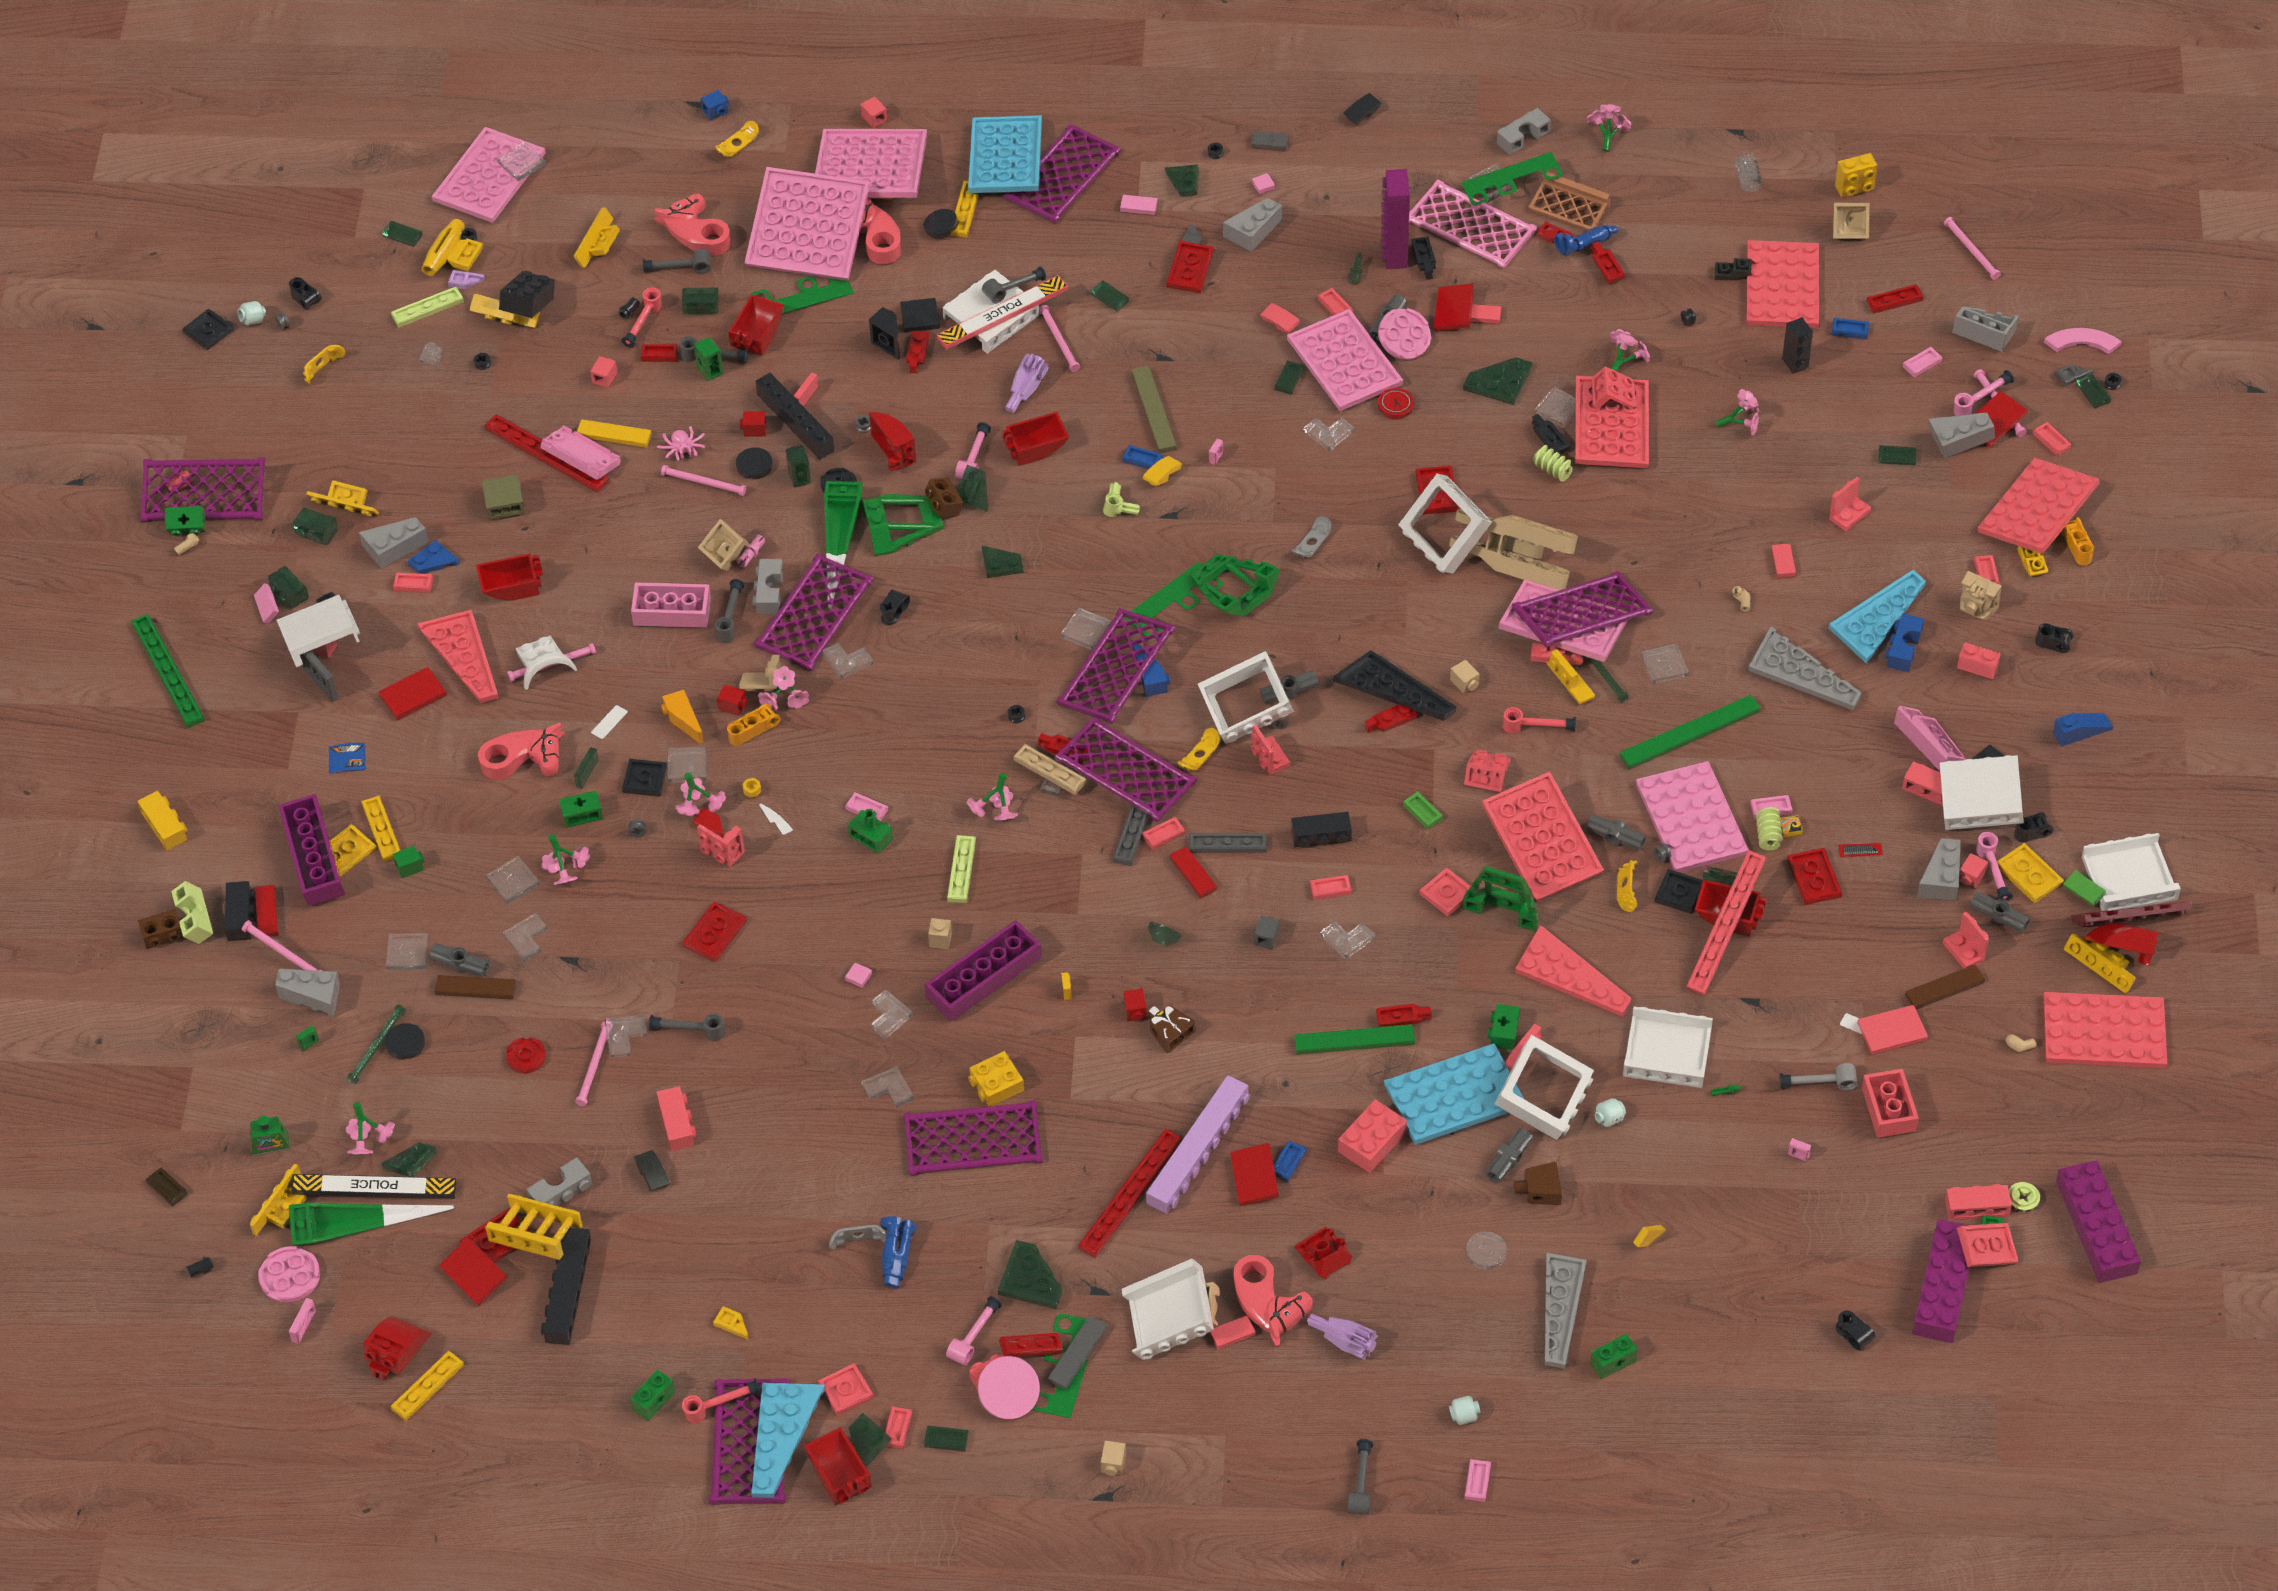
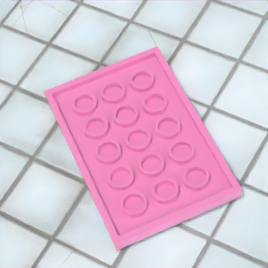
M484 127L432 195V200L493 223L545 155V148Z
M1350 309L1287 335L1288 342L1339 411L1378 396L1387 389L1403 385V379Z
M1524 580L1499 622V629L1541 642L1512 609V603L1523 602L1559 590ZM1572 594L1566 596L1568 599H1572V600H1577V599H1578V597H1576V596H1574V595H1572ZM1581 598L1580 602L1590 603L1591 600ZM1557 599L1550 601L1552 604H1562V602L1558 601ZM1595 601L1592 603L1593 605L1597 606L1604 605ZM1565 603V604H1564L1565 607H1569V608H1574V607H1575V605H1573V604H1569V603ZM1541 604L1534 606L1537 609H1546V607L1542 606ZM1607 605L1605 606L1606 608H1609V609H1613V610L1616 609V608L1611 607V606H1607ZM1578 606L1577 610L1587 611L1588 608ZM1549 608V609H1548L1549 612H1553V613H1558V612H1559V610H1557V609H1553V608ZM1591 609V610L1589 611L1590 613H1593V614H1600V613H1601V611L1594 610V609ZM1566 611L1560 613L1565 616L1572 615V613ZM1604 612L1602 614L1607 618L1614 617V615L1610 613ZM1532 613L1533 617H1543L1542 614ZM1575 614L1573 616L1574 618L1578 619L1585 618V616ZM1545 616L1544 618L1550 621L1556 620V618L1550 616ZM1588 617L1586 619L1591 623L1598 622V620L1595 618ZM1559 619L1557 621L1558 623L1562 624L1569 623V621ZM1627 621L1553 643L1552 646L1605 662ZM1572 622L1570 624L1575 628L1582 627V624ZM1542 624L1541 626L1542 628L1546 629L1553 628V626L1547 624ZM1556 627L1554 629L1559 633L1566 632V629Z
M1709 761L1636 779V786L1661 842L1665 843L1670 849L1672 856L1669 861L1674 871L1683 872L1747 854L1748 847Z

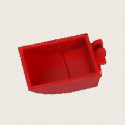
M751 294L728 332L730 346L741 350L748 349V352L763 356L776 333L784 304Z
M869 412L871 436L887 456L889 470L898 471L915 463V438L905 425L888 414Z
M1053 412L1006 426L1002 438L1007 449L1010 450L1012 460H1016L1018 466H1022L1053 454L1069 439V435L1058 412Z
M531 553L476 564L482 593L489 597L502 600H518L540 595L538 588L542 587L540 576L543 575L538 555H534L531 558Z
M1703 879L1695 906V911L1698 915L1714 926L1732 886ZM1752 891L1733 933L1750 937L1752 929L1756 930L1758 919L1762 920L1766 906V899L1760 897V892Z
M2117 922L2098 926L2083 939L2106 946L2139 952L2138 963L2148 966L2151 963L2152 955H2155L2154 949L2158 942V932Z
M394 1316L383 1320L363 1343L364 1359L371 1362L368 1369L372 1370V1376L375 1378L379 1377L380 1380L385 1381L390 1371L400 1375L432 1332Z
M841 1427L804 1445L810 1462L834 1505L845 1503L851 1497L865 1493L872 1487L870 1473Z

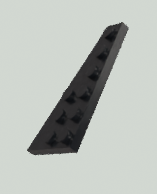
M1372 650L1334 675L1333 681L1442 721L1456 712L1457 706Z

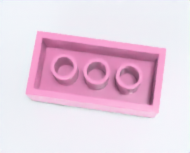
M635 582L631 608L633 626L707 628L711 604L710 586L707 584Z

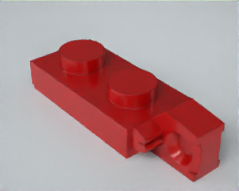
M1599 242L1593 243L1591 249L1593 261L1607 283L1611 284L1624 279L1625 273L1611 251L1603 249Z
M912 331L906 356V363H909L910 367L909 373L917 374L918 365L925 363L930 332Z
M1396 705L1371 716L1370 719L1365 721V729L1368 733L1375 730L1386 732L1415 720L1417 713L1412 709Z
M1041 733L1038 737V746L1057 755L1071 739L1058 734L1056 736H1049ZM1076 748L1078 754L1088 753L1086 748ZM1071 749L1066 756L1074 755V750ZM1079 758L1078 763L1083 765L1087 758Z
M1412 1003L1377 1008L1376 1017L1378 1027L1410 1025L1432 1019V1012L1430 1006L1420 1007Z

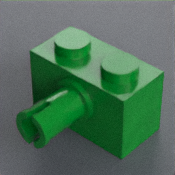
M873 809L861 810L848 824L849 836L877 854H880L893 840L891 826L886 822L878 820Z

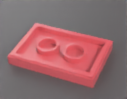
M1914 1005L1868 1016L1857 1021L1871 1055L1928 1040V1035Z
M2008 1223L1967 1225L1957 1228L1967 1267L2009 1265L2019 1262Z

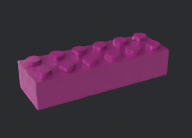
M1407 169L1386 170L1385 177H1382V187L1385 188V190H1382V200L1385 202L1381 203L1382 213H1384L1381 214V223L1383 225L1381 226V237H1383L1381 238V249L1384 250L1382 251V262H1386V269L1408 268L1410 208Z
M316 794L278 805L307 906L309 907L345 895Z
M1015 920L925 983L926 998L951 1022L1042 958L1041 943Z
M2098 1160L2060 1168L2056 1183L2098 1283L2138 1274L2141 1263Z
M1937 1219L1912 1331L1914 1335L1953 1343L1970 1268L1967 1267L1957 1228L1967 1225Z

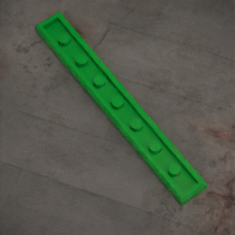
M149 614L131 620L134 630L187 729L205 722L198 705Z
M1752 695L1746 696L1620 752V757L1626 766L1632 769L1759 713L1761 707Z

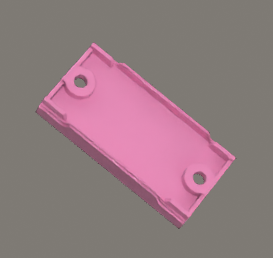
M564 425L548 437L543 438L541 443L543 450L596 480L618 467L621 462L620 456L610 453V450L576 431L572 432L570 428Z

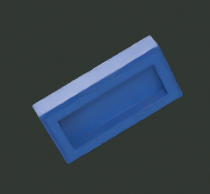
M1833 318L1831 335L1867 339L1869 322Z
M1128 445L1122 457V462L1150 469L1155 463L1163 459V454Z
M1288 1141L1274 1163L1276 1177L1288 1182L1306 1154L1307 1148Z

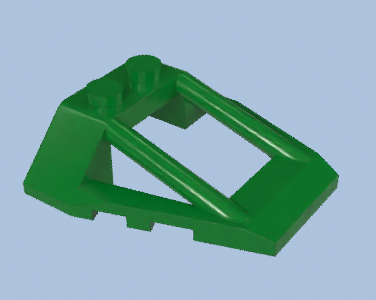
M884 494L861 499L863 512L866 515L871 533V543L875 557L899 551L900 547L904 545L909 546L918 538H926L944 529L942 519L933 510L932 504L926 496ZM883 504L918 505L923 523H888ZM889 530H919L894 541H891Z
M1216 554L1190 575L1196 586L1214 607L1226 613L1246 616L1272 595L1280 569L1267 562L1261 561L1260 564L1253 563V560L1250 559L1240 561L1236 557ZM1239 568L1255 571L1256 582ZM1228 569L1251 587V589L1237 599L1227 593L1225 595L1221 594L1209 582Z
M1484 866L1463 897V909L1481 914L1485 904L1489 903L1519 913L1518 926L1536 932L1538 929V912L1526 880L1523 877ZM1484 881L1485 887L1478 890L1481 882ZM1493 884L1517 891L1518 893H1512L1503 890L1499 887H1493Z

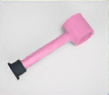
M2005 370L1998 380L1972 396L1968 393L1956 395L1954 414L1956 416L1971 414L1972 406L1976 401L2002 385L2013 383L2014 376L2009 370Z
M980 422L977 424V437L967 461H958L955 472L956 478L973 482L976 480L978 464L974 463L983 439L991 431V427L987 423Z
M1984 832L1978 838L1976 852L1981 858L1988 859L1998 888L1997 900L2009 901L2013 895L2009 892L2008 887H2005L1995 858L1998 838L1991 832Z
M993 1296L987 1298L988 1302L985 1305V1310L964 1340L960 1341L956 1338L952 1340L947 1349L946 1357L964 1366L970 1362L974 1354V1347L970 1345L990 1315L1002 1307L1000 1300Z

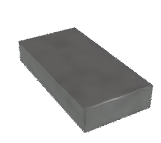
M1253 131L1251 148L1286 151L1288 134Z

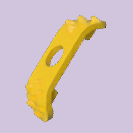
M754 121L746 122L738 132L719 145L716 144V150L718 153H722L723 157L734 156L757 137L759 133L758 125ZM738 139L742 142V144L740 146H734L732 144V141Z
M330 345L305 365V372H303L306 376L304 380L308 385H310V380L314 377V374L329 361L343 358L345 356V349L340 345ZM322 358L321 363L316 366L318 359Z
M1215 728L1206 729L1200 742L1177 764L1182 768L1185 767L1188 771L1197 770L1218 747L1221 738L1219 731ZM1198 751L1205 752L1203 757L1198 758L1194 756Z
M1632 860L1624 864L1623 868H1619L1617 875V901L1626 912H1631L1637 907V900L1632 891V872L1638 862ZM1627 878L1626 885L1622 887L1623 881Z

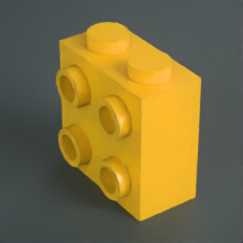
M1871 153L1838 161L1835 187L1841 198L1874 190L1878 165Z
M1005 1051L970 1067L969 1082L972 1087L976 1086L979 1098L982 1102L985 1101L988 1106H994L1024 1091V1080Z

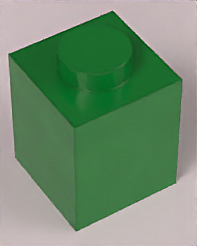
M414 845L393 853L395 866L402 879L423 871L422 863L425 862L421 851L417 852Z

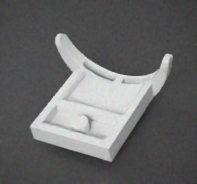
M551 636L542 637L537 641L526 643L516 648L518 657L526 667L524 675L525 690H528L529 683L536 672L545 666L561 663L577 671L574 663L566 655L562 654Z

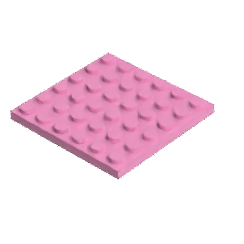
M823 129L815 174L869 181L870 187L867 198H917L927 140V129Z
M766 167L746 254L745 266L849 281L870 182Z

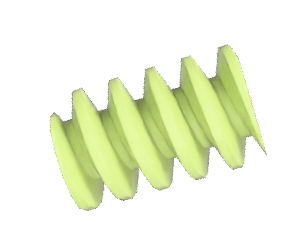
M1547 445L1539 449L1532 460V464H1535L1543 471H1547L1549 475H1553L1554 478L1559 479L1561 482L1566 481L1573 470V467L1570 466V459L1565 461V456L1559 458L1560 454L1558 452L1554 453L1553 449L1548 450Z
M1764 808L1756 814L1759 846L1763 850H1776L1783 841L1780 811L1777 808Z

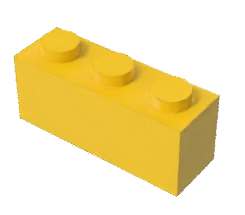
M156 791L137 801L141 814L166 850L187 841L185 834L187 828L183 821H178L179 817L174 808H169L170 804L166 796L162 797Z

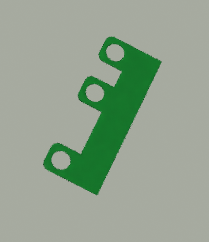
M1549 152L1463 181L1461 184L1471 204L1478 205L1489 200L1484 190L1486 188L1496 186L1499 194L1504 196L1517 191L1513 181L1515 178L1541 170L1546 180H1552L1562 176L1563 173L1553 153ZM1549 169H1557L1558 174L1551 177L1547 175V171ZM1505 184L1512 185V190L1503 192L1501 187ZM1482 194L1484 199L1476 202L1473 200V196Z
M809 276L797 280L801 293L776 300L772 299L769 291L766 289L755 291L751 294L765 293L768 300L784 304L782 313L853 294L854 291L849 281L827 278L830 285L819 287L814 277ZM810 280L813 282V286L804 288L802 282Z
M1197 562L1130 612L1152 619V617L1174 601L1185 610L1192 609L1200 600L1189 591L1196 586L1190 574L1202 566V564ZM1216 577L1214 580L1218 583L1215 587L1217 590L1223 585V582ZM1184 597H1192L1194 603L1190 606L1184 605L1182 602ZM1139 622L1140 627H1144L1147 625ZM1157 628L1155 632H1160L1162 629ZM1143 631V632H1142L1145 636H1149V635L1153 634V633H1147L1146 631Z
M1058 1314L1053 1328L1056 1332L1072 1335L1071 1344L1087 1319L1067 1314ZM1062 1318H1068L1072 1325L1069 1329L1064 1330L1059 1327L1058 1322ZM1062 1345V1347H1063V1351H1062L1063 1354H1062V1356L1064 1355V1353H1065L1066 1350L1068 1349V1346H1063V1345ZM1049 1355L1044 1356L1047 1362L1056 1364L1061 1359H1052ZM1088 1358L1067 1390L1057 1386L1054 1395L1039 1392V1396L1047 1398L1048 1404L1043 1408H1038L1034 1405L1032 1410L1071 1418Z

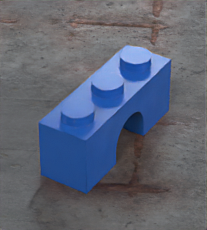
M1902 613L1901 619L1896 620L1894 627L1896 634H1892L1890 639L1892 647L1887 648L1885 659H1888L1887 667L1905 672L1910 671L1915 647L1906 643H1919L1924 618Z

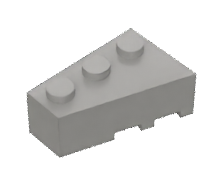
M1269 198L1264 199L1224 221L1223 237L1252 252L1282 220V205Z
M1962 306L1955 317L1952 333L2002 352L2016 332L2019 315L2008 317L2002 316L2001 312L1990 314L1985 313L1983 309Z
M1987 413L1929 419L1930 433L1944 458L1995 439L1994 425Z
M416 517L359 532L362 547L381 569L428 543L426 528Z
M1940 839L1919 883L1917 897L1956 901L1959 888L1961 840Z
M278 969L275 986L280 999L300 1006L303 1004L311 1007L314 1011L320 1010L328 1013V1016L334 1017L340 989L337 972Z

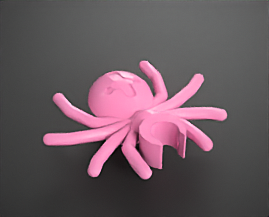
M689 426L690 438L685 431L676 430L672 433L671 441L673 443H671L667 439L666 434L663 433L664 440L670 446L658 445L657 448L672 449L665 458L667 459L675 452L677 461H680V457L684 459L683 453L685 452L689 453L691 457V450L697 456L698 454L694 447L705 448L704 445L695 443L705 434L702 433L693 439L694 431Z

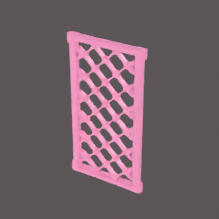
M1440 180L1434 183L1409 212V224L1413 223L1498 264L1503 269L1537 230V226L1521 221L1486 203L1471 204L1470 208L1462 209L1460 204L1464 202L1471 204L1467 194L1444 184ZM1437 189H1440V190H1441V193H1440V194H1434V193L1437 191ZM1452 195L1456 197V200L1447 202L1445 197ZM1442 198L1443 202L1434 203L1433 199ZM1428 200L1431 201L1430 205H1425ZM1457 205L1458 210L1450 211L1448 206ZM1445 207L1446 211L1436 212L1435 208ZM1430 208L1434 210L1433 214H1424L1423 211ZM1482 209L1486 211V214L1477 216L1475 211ZM1420 210L1422 215L1414 217ZM1472 212L1473 217L1465 218L1462 213ZM1460 214L1461 219L1453 220L1450 215ZM1448 216L1449 220L1441 222L1438 217ZM1494 216L1499 217L1501 222L1491 223L1490 218ZM1434 217L1437 220V222L1433 224H1429L1426 222L1427 218ZM1487 219L1488 224L1479 225L1477 220ZM1475 221L1476 226L1467 227L1465 222ZM1463 223L1464 228L1455 229L1453 224ZM1511 223L1516 226V229L1506 230L1505 225ZM1451 225L1452 229L1446 232L1441 229V226ZM1502 226L1503 231L1494 232L1493 227ZM1490 228L1491 233L1482 234L1480 229ZM1478 230L1479 235L1470 236L1468 231ZM1526 230V234L1523 237H1521L1520 232H1524ZM1465 232L1467 237L1460 239L1456 237V233ZM1508 234H1518L1516 239L1508 238ZM1504 235L1506 240L1497 241L1495 236ZM1492 237L1494 242L1485 243L1483 238ZM1480 239L1482 244L1475 246L1471 244V240ZM1518 242L1514 248L1511 247V243ZM1504 244L1509 246L1507 250H1500L1498 245ZM1495 246L1497 251L1490 253L1486 251V247ZM1509 253L1504 259L1501 258L1502 254Z

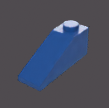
M1139 644L1133 645L1132 647L1133 651L1142 649V647ZM1144 652L1136 655L1135 658L1137 661L1145 660L1147 654ZM1154 659L1140 679L1145 697L1168 693L1169 675L1168 673L1165 674L1163 666Z
M2071 713L2055 719L2053 734L2062 747L2113 730V726L2105 713Z

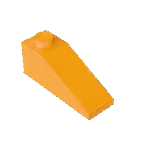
M681 690L662 696L663 704L661 709L664 716L667 715L672 724L699 744L704 743L702 730L685 691Z

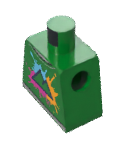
M262 1115L258 1120L250 1122L252 1156L290 1149L288 1131L279 1117L269 1118L266 1115Z

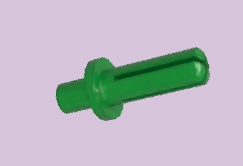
M1729 1083L1730 1086L1711 1089V1095L1715 1096L1726 1093L1734 1095V1091L1741 1090L1740 1084L1732 1086V1083Z

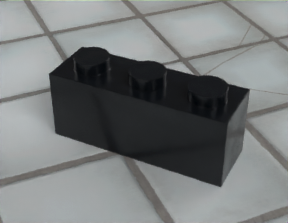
M1803 317L1786 323L1782 360L1792 373L1809 368L1813 331Z
M1349 812L1291 818L1294 848L1352 841Z
M249 881L226 883L225 934L227 941L251 940V934L248 931L244 932L242 930L243 925L248 920L254 926L252 916H255V907L252 904V900H255V889L251 888Z

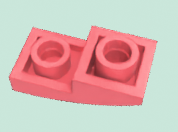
M1273 303L1260 314L1262 320L1274 324L1277 330L1288 334L1300 323L1296 316Z

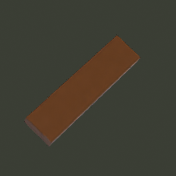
M1973 965L1905 992V996L1910 1004L1914 1005L1915 1009H1919L1981 985L1985 982V979L1977 966Z
M438 975L435 995L513 999L516 981L515 979Z

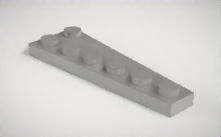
M1547 1253L1545 1365L1563 1369L1566 1367L1587 1264L1585 1259Z

